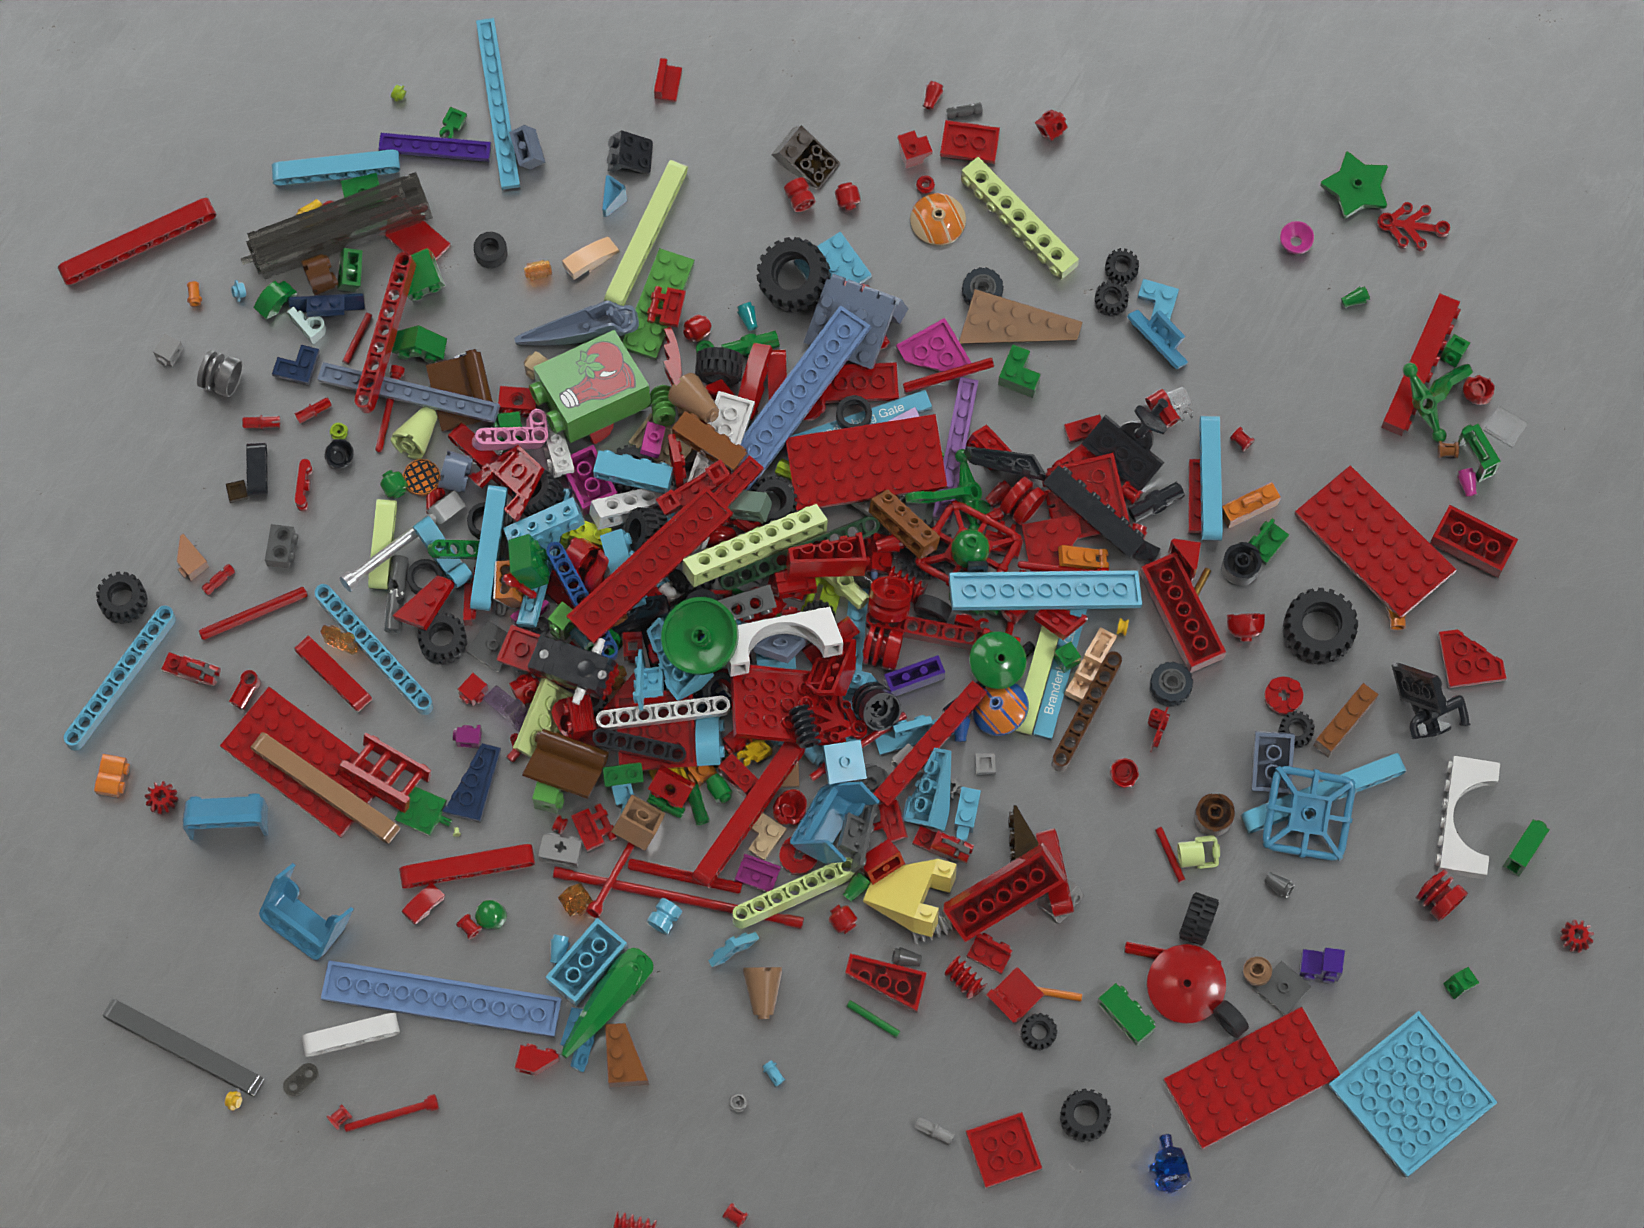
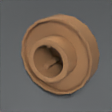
M1252 957L1244 964V978L1251 985H1264L1271 979L1272 966L1263 957Z

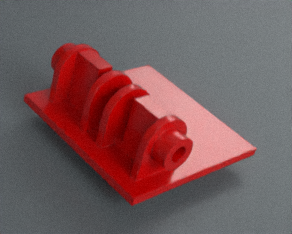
M1169 707L1165 711L1158 708H1153L1150 711L1148 725L1157 729L1151 746V753L1154 747L1158 748L1163 734L1161 730L1165 731L1170 717L1167 714Z

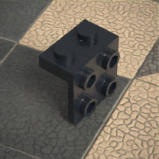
M623 130L610 137L608 141L607 171L614 173L624 167L644 174L650 173L653 141L651 139Z

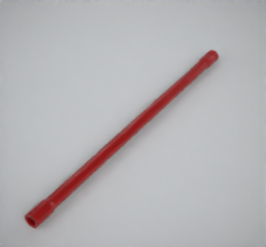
M555 866L553 878L601 887L604 886L608 879ZM616 880L611 888L659 899L665 898L673 902L732 914L734 908L738 906L737 904ZM777 913L764 920L802 929L804 917Z

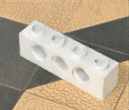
M638 489L605 498H598L591 501L589 514L598 530L624 524L634 508L643 507L660 509L662 511L656 498L663 494Z

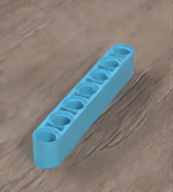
M383 150L275 162L271 165L273 184L280 186L355 178L377 173V175L393 174L400 171L399 152L396 150Z
M1200 416L1202 540L1222 541L1220 417Z
M488 485L470 609L490 611L495 561H498L508 487Z

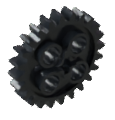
M934 520L927 524L930 528L934 527ZM947 528L941 530V532L945 535L947 533ZM939 540L937 550L927 555V557H931L932 554L945 553L949 544ZM905 545L903 549L894 554V558L898 559L896 564L902 565V571L907 569V573L909 575L914 573L916 578L918 575H921L922 580L925 579V575H928L929 579L932 580V575L923 571L912 561L917 556ZM945 560L929 565L945 573V566L950 567L951 563Z

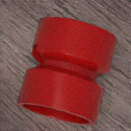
M804 177L791 180L784 186V191L787 197L791 199L790 202L795 212L805 211L816 203L813 193L808 191L809 185Z

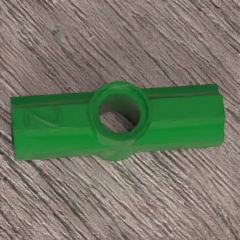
M775 330L760 335L747 334L741 337L740 340L722 344L721 347L735 350L742 354L743 357L748 358L753 343L771 345L772 349L780 347V343Z

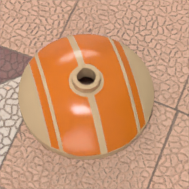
M934 193L926 195L917 201L911 211L910 224L914 234L922 242L933 246H944L954 242L961 236L966 224V215L962 205L955 198L947 194ZM939 212V213H941L942 215H941V216H936L935 214Z

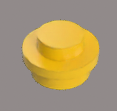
M230 1091L225 1098V1106L232 1111L239 1108L242 1104L241 1093Z

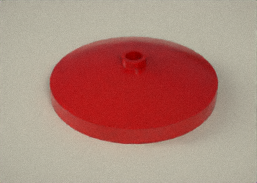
M1191 944L1176 945L1163 951L1152 963L1147 976V991L1151 1003L1162 1016L1177 1023L1191 1024L1211 1016L1213 1009L1223 1001L1226 992V977L1222 965L1208 950ZM1184 980L1190 981L1191 985L1185 987L1183 984Z

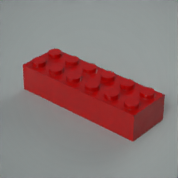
M1174 552L1142 566L1140 576L1185 666L1189 669L1188 671L1193 673L1224 659L1226 650L1177 553Z
M1044 843L945 902L943 911L964 942H967L1065 882V876Z

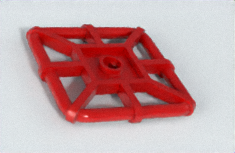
M953 500L945 508L936 525L931 528L940 536L941 541L949 544L946 552L922 559L917 557L915 560L916 566L945 582L948 587V575L928 564L946 560L956 566L952 573H958L961 569L967 572V568L958 565L952 557L951 546L955 537L951 538L941 532L952 511L959 529L956 535L963 530H967L963 525L959 512L961 510L982 521L978 529L979 532L983 533L987 525L1010 536V538L993 542L988 540L990 546L989 554L992 549L1012 544L1001 563L987 558L988 566L997 570L996 572L1008 571V566L1020 547L1022 537L1013 529L992 519L991 515H985L962 502Z

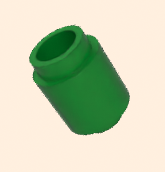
M715 774L706 780L707 789L716 803L721 802L723 804L731 799L733 792L722 776L720 777L719 774Z

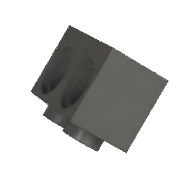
M271 524L265 555L267 566L290 569V564L294 563L295 559L293 547L298 542V534L295 532L294 527ZM282 535H288L286 540H279ZM285 553L283 558H276L277 554Z

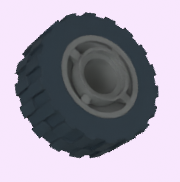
M978 267V269H973L964 278L962 296H964V301L968 303V306H970L974 290H979L978 287L980 286L987 288L986 293L1002 297L1004 290L1003 280L993 269Z
M1174 661L1160 664L1158 668H1155L1150 680V692H1152L1153 698L1165 706H1178L1185 702L1193 688L1192 674L1188 671L1189 669L1184 667L1183 664ZM1172 681L1176 684V686L1171 687L1167 684V682Z

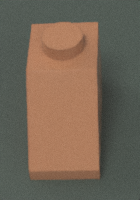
M184 534L180 535L177 555L179 568L177 570L184 578L187 576L192 581L208 569L209 565Z

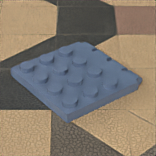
M833 273L830 280L826 279L803 343L811 345L841 305L871 326L870 331L848 360L873 369L896 305L893 304L895 297L882 292L878 299L880 291L865 286L863 292H861L862 284L848 279L846 285H844L846 278Z

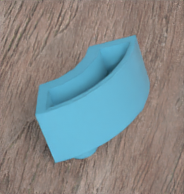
M720 716L696 719L697 766L720 765L722 757H725V748L721 746V733L725 731L724 720H721Z

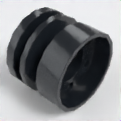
M865 683L854 693L852 708L855 714L871 729L877 731L887 730L899 720L901 704L898 698L881 683Z

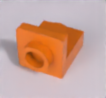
M712 765L693 768L687 767L688 774L686 775L690 781L698 784L700 787L706 783L708 778L718 773Z

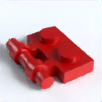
M655 286L654 292L651 293L650 297L652 300L651 306L647 310V322L654 323L655 317H660L661 325L678 328L686 291L667 287L666 294L661 293L662 287ZM659 302H664L663 309H657Z
M601 803L594 806L596 810L594 814H591L589 808L571 815L587 852L604 845L605 842L602 837L605 835L608 836L610 841L617 839L616 834L611 832L614 825L610 824L607 817L608 812ZM601 820L604 828L599 830L595 821Z

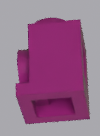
M463 725L453 730V741L456 742L457 747L480 748L481 725H477L476 728L470 725Z

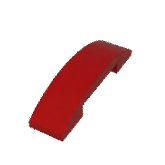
M722 459L705 468L706 471L675 491L671 489L656 498L664 514L669 515L681 510L706 486L713 491L725 482L731 474Z

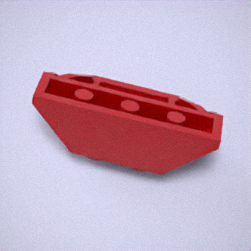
M842 639L843 652L840 655L824 658L821 653L816 657L805 684L810 691L819 696L846 695L856 670L855 639Z

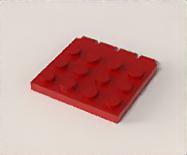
M1113 453L1059 465L1061 468L1064 466L1073 473L1072 477L1076 481L1078 479L1082 480L1087 485L1085 489L1090 493L1093 491L1102 498L1100 502L1105 506L1107 504L1112 506L1116 510L1115 515L1119 518L1123 516L1129 521ZM1058 466L1047 468L1045 480ZM1049 489L1045 490L1047 493V506L1055 505L1054 508L1048 509L1050 519L1077 514ZM1079 516L1082 534L1078 540L1100 535L1098 531Z

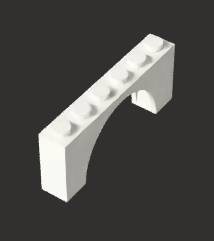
M818 608L816 610L786 616L782 615L776 618L738 625V645L733 657L726 666L730 677L749 673V654L753 647L761 640L777 634H792L809 640L820 650L824 658L842 654L843 640L831 608Z
M1453 756L1452 760L1448 761L1446 772L1450 774L1449 780L1445 781L1444 791H1447V798H1444L1442 803V810H1445V815L1440 820V828L1443 831L1442 836L1439 835L1437 847H1440V854L1436 855L1435 866H1438L1439 873L1445 869L1448 874L1483 880L1487 876L1489 856L1472 850L1461 840L1454 826L1453 812L1456 802L1466 792L1478 787L1496 786L1499 779L1500 763Z

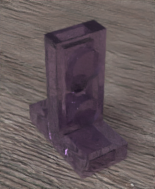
M496 685L483 699L494 710L511 722L514 729L519 733L528 710L518 698L516 700Z

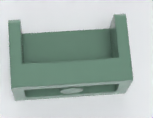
M744 490L728 507L733 512L730 518L766 522L772 501L767 493Z

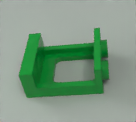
M1470 424L1464 427L1457 442L1459 447L1466 443L1471 447L1480 463L1476 479L1478 482H1481L1495 475L1501 461L1479 424L1474 426Z

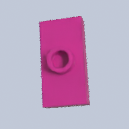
M647 421L640 454L658 459L665 426Z

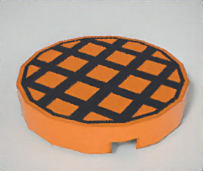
M426 459L412 461L403 472V477L408 483L407 490L409 493L421 497L427 496L434 489L438 488L439 480H441L439 468L435 463Z

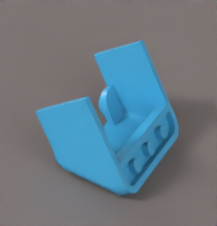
M862 781L826 784L816 794L791 837L790 843L797 850L823 863L846 862L847 859L833 845L842 829L845 815L849 812L859 816L863 812L865 805L879 804L880 801Z
M253 793L249 794L248 797L208 799L194 796L185 802L183 829L190 840H194L195 829L259 826L263 835L268 836V805L265 799L260 797V794Z
M292 863L275 876L259 911V915L265 924L307 956L317 960L328 951L344 931L354 909L350 907L340 916L331 915L327 921L297 899L300 892L299 887L290 879L296 866Z

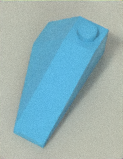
M658 617L647 630V634L652 648L657 653L660 661V670L664 672L665 684L676 700L680 701L702 689L714 674H688L675 667L664 653L661 642L664 621Z
M934 748L924 767L925 772L921 780H917L913 795L909 796L906 800L902 815L905 822L945 831L950 812L952 751Z

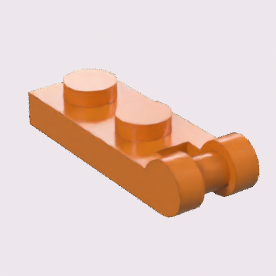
M1066 545L1058 547L1059 566L1094 570L1100 567L1109 568V562H1107V557L1109 556L1108 549H1091Z

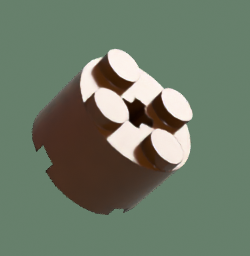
M321 253L301 261L314 296L335 289V286L339 285L335 274L329 270V268H332V265L326 254L323 255Z
M1219 793L1207 794L1197 804L1194 813L1195 824L1205 835H1213L1215 837L1223 835L1230 829L1233 823L1235 808L1233 802L1227 796Z

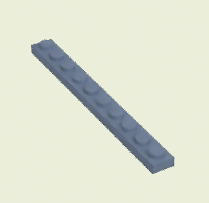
M323 362L317 380L322 383L357 391L362 371ZM384 377L379 393L381 397L490 423H495L500 409L498 403ZM370 382L367 388L373 386L374 382Z

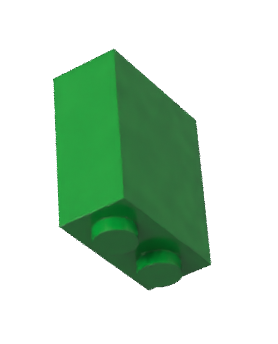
M1534 819L1531 821L1505 861L1504 868L1518 877L1521 875L1550 830L1544 822Z

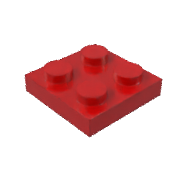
M674 433L668 434V445L676 488L684 485L683 479L687 477L685 467H682L685 466L684 454L680 453L682 452L681 442L676 440Z

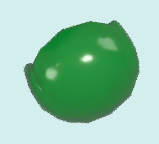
M495 900L483 901L476 908V922L484 929H499L506 922V909Z

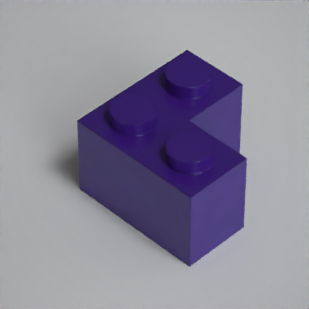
M1325 947L1323 952L1303 949L1300 959L1299 976L1308 981L1321 979L1324 983L1329 984L1338 982L1343 973L1345 950Z

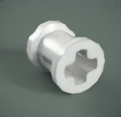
M672 581L663 584L658 589L662 595L667 596L671 606L675 605L676 600L681 596L673 588Z

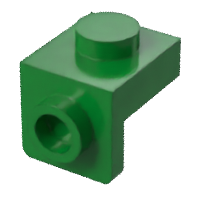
M1467 967L1452 975L1443 984L1452 998L1456 999L1464 992L1477 986L1480 982L1470 968Z

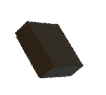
M244 480L226 484L230 503L249 499Z

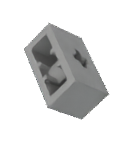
M556 833L543 834L538 856L539 861L578 868L583 847L582 841L572 836L562 838ZM561 846H563L564 850H562L561 853H559L558 849H560Z

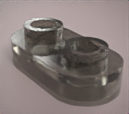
M305 1063L284 1081V1092L290 1097H297L318 1079L319 1071L317 1067L312 1063ZM308 1071L313 1073L311 1077H306ZM296 1084L297 1089L294 1091L290 1090V1087Z

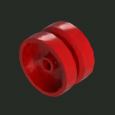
M1023 477L1014 485L1000 505V510L1006 515L1014 513L1013 520L1020 526L1025 524L1036 513L1047 495L1040 487L1033 489L1034 483L1027 477Z
M885 576L875 579L871 583L868 601V612L877 620L888 623L905 620L909 616L912 599L911 585L898 577Z

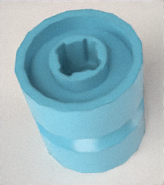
M661 898L656 905L657 911H653L646 921L657 931L668 935L673 927L672 922L677 921L683 911L671 901Z

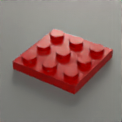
M1023 1112L966 1131L985 1189L1042 1170V1165Z

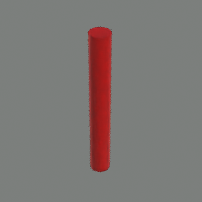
M366 312L342 360L343 363H350L373 317L372 314Z
M1163 828L1155 829L1178 882L1185 881L1184 874Z

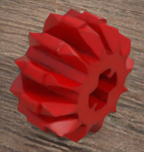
M162 781L160 786L154 782L155 788L148 787L147 790L150 793L145 794L147 799L146 805L147 807L151 806V812L157 810V813L161 815L163 810H165L169 814L168 808L175 809L176 807L172 802H178V797L175 796L178 792L176 789H173L172 784L166 786L165 781ZM162 795H164L165 798H162L161 801H159L158 798H161Z
M1573 919L1572 924L1567 922L1565 924L1566 928H1562L1560 931L1563 934L1560 940L1566 941L1563 946L1567 947L1569 945L1570 952H1573L1575 948L1578 953L1582 952V948L1588 950V944H1592L1594 941L1590 938L1594 935V932L1588 931L1591 928L1590 925L1583 926L1584 920H1581L1578 924L1577 920ZM1578 933L1580 935V938H1574V935Z

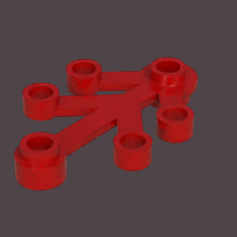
M1404 202L1402 207L1392 214H1381L1377 220L1379 228L1384 231H1390L1397 240V246L1401 249L1408 246L1409 239L1403 236L1397 227L1403 228L1416 243L1415 247L1418 251L1426 249L1427 241L1421 238L1415 230L1433 232L1439 237L1447 236L1450 231V224L1447 221H1439L1436 225L1416 222L1422 217L1430 215L1431 207L1429 205H1422L1420 210L1407 219L1398 220L1403 214L1408 215L1412 212L1413 205L1410 202ZM1408 206L1410 210H1405L1404 207ZM1427 209L1429 212L1424 213L1422 210ZM1383 221H1389L1390 224H1384ZM1442 228L1445 232H1440L1439 229ZM1400 240H1404L1406 244H1401ZM1418 243H1423L1425 246L1420 247Z
M809 696L802 697L798 702V706L803 704L810 705L808 710H813L815 715L828 720V722L816 724L819 736L822 732L839 726L846 728V730L841 732H832L828 736L830 744H837L840 740L850 736L855 739H862L867 734V725L862 720H857L851 708L852 705L848 700H843L837 707L834 696H822V703L828 705L831 713L815 706L814 700ZM840 712L845 713L848 720L843 719Z

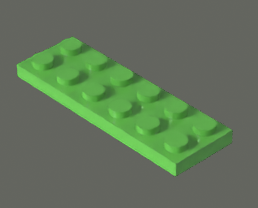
M659 248L635 309L638 314L639 326L634 332L626 334L622 342L628 352L657 361L665 340L664 329L670 326L661 325L660 317H655L654 323L647 322V310L650 308L652 301L650 299L651 293L654 292L655 286L662 287L661 293L666 294L667 287L684 290L695 263L694 259ZM659 302L657 309H663L664 302Z

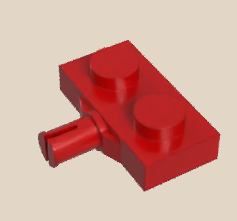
M894 800L888 808L883 804L878 805L881 816L879 822L873 823V831L883 829L887 839L889 838L891 842L908 838L898 800Z

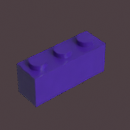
M939 655L884 674L886 688L895 696L945 679V670Z

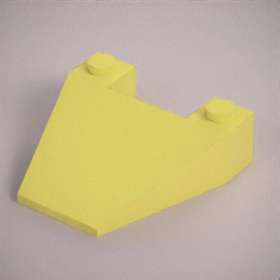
M934 859L903 865L875 884L870 883L863 902L910 931L932 937L938 924L939 908L923 904L929 888L948 893L951 892L956 879L957 864Z

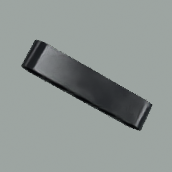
M599 728L593 733L592 739L595 745L602 749L676 765L683 764L687 759L686 750L681 745ZM600 734L607 736V740L603 743L597 742V736ZM624 738L626 744L623 747L616 746L617 739ZM643 742L645 748L642 751L635 750L636 743ZM657 746L663 747V754L655 755L653 753L654 748ZM676 750L683 752L681 759H674L672 757Z

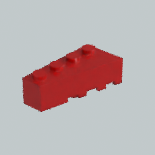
M862 532L855 533V536L847 537V535L841 536L839 540H823L820 544L816 545L809 543L788 548L786 561L788 578L865 576L867 557Z

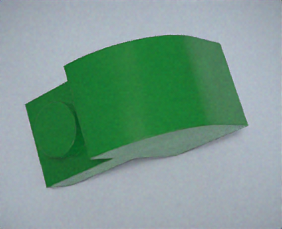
M285 280L280 283L273 281L261 292L253 308L265 319L271 318L279 313L283 303L287 302L289 297H296L298 292Z

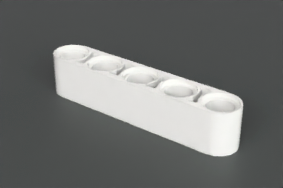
M388 1013L311 1032L301 1036L305 1056L311 1057L400 1034L396 1013Z

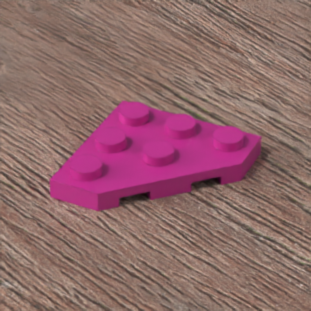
M945 318L896 345L905 363L940 372L972 363Z

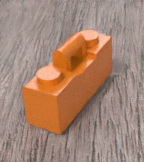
M1270 482L1223 505L1222 519L1229 529L1279 505L1281 497L1274 484Z

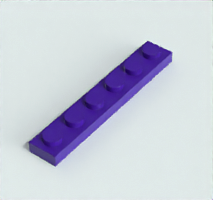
M380 133L378 150H396L399 154L489 162L491 142Z

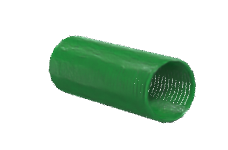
M695 784V787H693L688 796V800L696 825H703L708 823L710 819L706 807H704L705 804L699 785Z

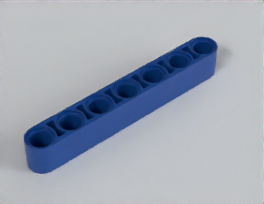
M551 542L546 549L547 558L575 608L578 605L577 601L581 598L585 599L589 593L563 546L558 542ZM553 549H558L560 554L553 556L550 552ZM563 565L568 566L570 568L565 573L559 570V568ZM576 582L578 587L571 589L568 587V584ZM608 631L605 633V637L602 638L605 640L601 655L615 661L618 657V648ZM607 648H612L615 652L612 655H606L604 651Z

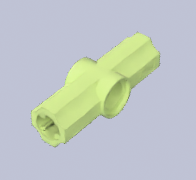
M853 576L823 577L834 587V591L838 596L845 597L857 609H862L869 601L870 596L854 582Z

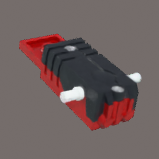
M514 625L510 626L497 657V661L526 671L539 678H547L553 683L575 690L572 703L580 705V701H582L585 694L604 700L606 695L611 694V687L615 683L614 679L619 675L618 664L613 659L601 655L605 640L602 638L595 642L592 651H588Z

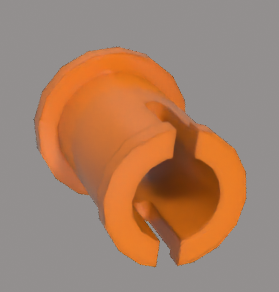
M188 282L189 297L187 302L190 306H199L202 301L199 292V282Z

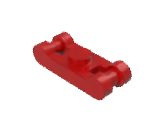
M302 459L299 463L295 503L299 511L308 509L306 491L310 490L308 475H311L313 472L311 462L308 459Z

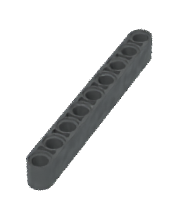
M114 998L110 1000L102 1014L104 1018L253 1097L264 1081V1078Z

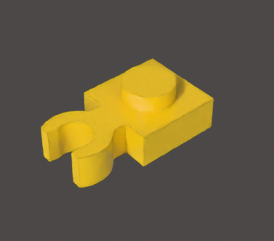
M757 739L746 745L745 750L739 751L737 758L739 760L745 758L743 764L748 766L752 760L758 763L772 755L773 749L762 739Z

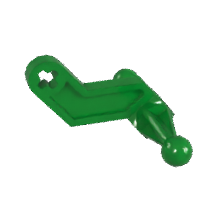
M1406 363L1402 370L1403 374L1410 378L1413 407L1418 410L1420 416L1433 430L1432 439L1437 443L1439 441L1444 442L1447 433L1444 429L1440 428L1437 403L1446 399L1452 386L1470 376L1473 370L1470 364L1461 365L1434 380L1430 389H1428L1416 375L1418 371L1417 366L1414 363ZM1425 399H1427V403L1423 407V402Z
M959 449L955 454L956 461L960 463L959 485L957 488L935 492L919 491L908 493L905 495L906 503L929 504L957 499L958 502H962L978 511V502L982 497V490L980 485L975 482L968 466V459L964 454L965 449ZM966 513L970 522L968 529L978 530L981 526L978 524V519Z

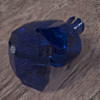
M1163 1134L1159 1137L1162 1150L1155 1154L1154 1162L1148 1166V1170L1157 1176L1154 1182L1158 1191L1173 1193L1186 1187L1192 1179L1183 1149L1173 1146L1171 1134Z

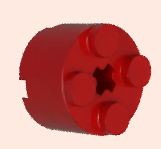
M575 537L570 541L566 553L581 581L584 582L588 570L597 559L598 551L603 549L585 538L578 539ZM563 565L564 571L567 572L570 568Z

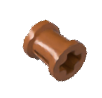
M1439 441L1438 458H1442V456L1458 458L1459 443H1443Z

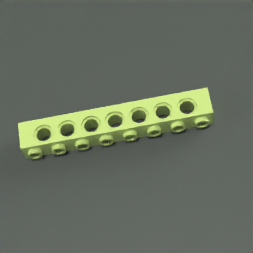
M979 157L962 169L961 180L963 184L967 187L970 186L974 190L975 196L980 200L982 199L986 203L987 208L991 212H995L1004 225H1008L1011 228L1015 237H1020L1024 241V245L1028 250L1035 252L1038 260L1042 264L1045 263L1055 277L1058 276L1062 280L1078 267L1079 258ZM983 179L985 182L978 183L976 180ZM990 192H996L997 195H996V196H992V195H990L989 193H990ZM1007 204L1010 208L1005 209L1002 205ZM1020 217V218H1022L1023 220H1022V221H1016V220H1014V218ZM1033 230L1035 233L1028 234L1026 231ZM1046 243L1048 246L1041 247L1039 244ZM1052 256H1059L1061 259L1054 260Z
M817 504L805 507L779 520H773L767 525L757 527L728 541H723L714 547L706 548L702 552L689 555L683 559L682 572L691 585L696 587L827 532L828 519Z

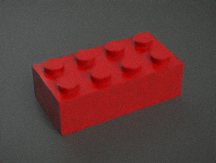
M1449 505L1430 544L1499 578L1518 539Z

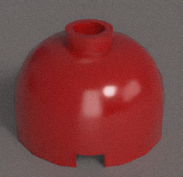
M1227 614L1228 630L1234 637L1241 638V641H1252V637L1259 636L1265 627V614Z

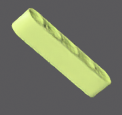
M377 499L371 557L394 541L397 513L396 500ZM391 557L369 573L368 588L388 590Z

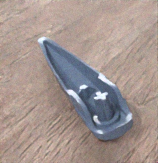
M604 301L516 336L514 339L516 345L539 346L589 342L613 330L616 331L618 336L632 333L638 328L639 319L637 311L633 306H621L612 301Z

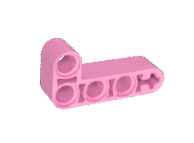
M541 409L532 410L526 420V427L481 428L475 433L472 445L480 451L510 450L517 445L524 450L540 449L548 438L546 414ZM532 418L539 419L540 423L534 422ZM534 435L540 436L542 440H536ZM497 436L503 437L505 441H499ZM515 436L522 437L523 441L517 440Z

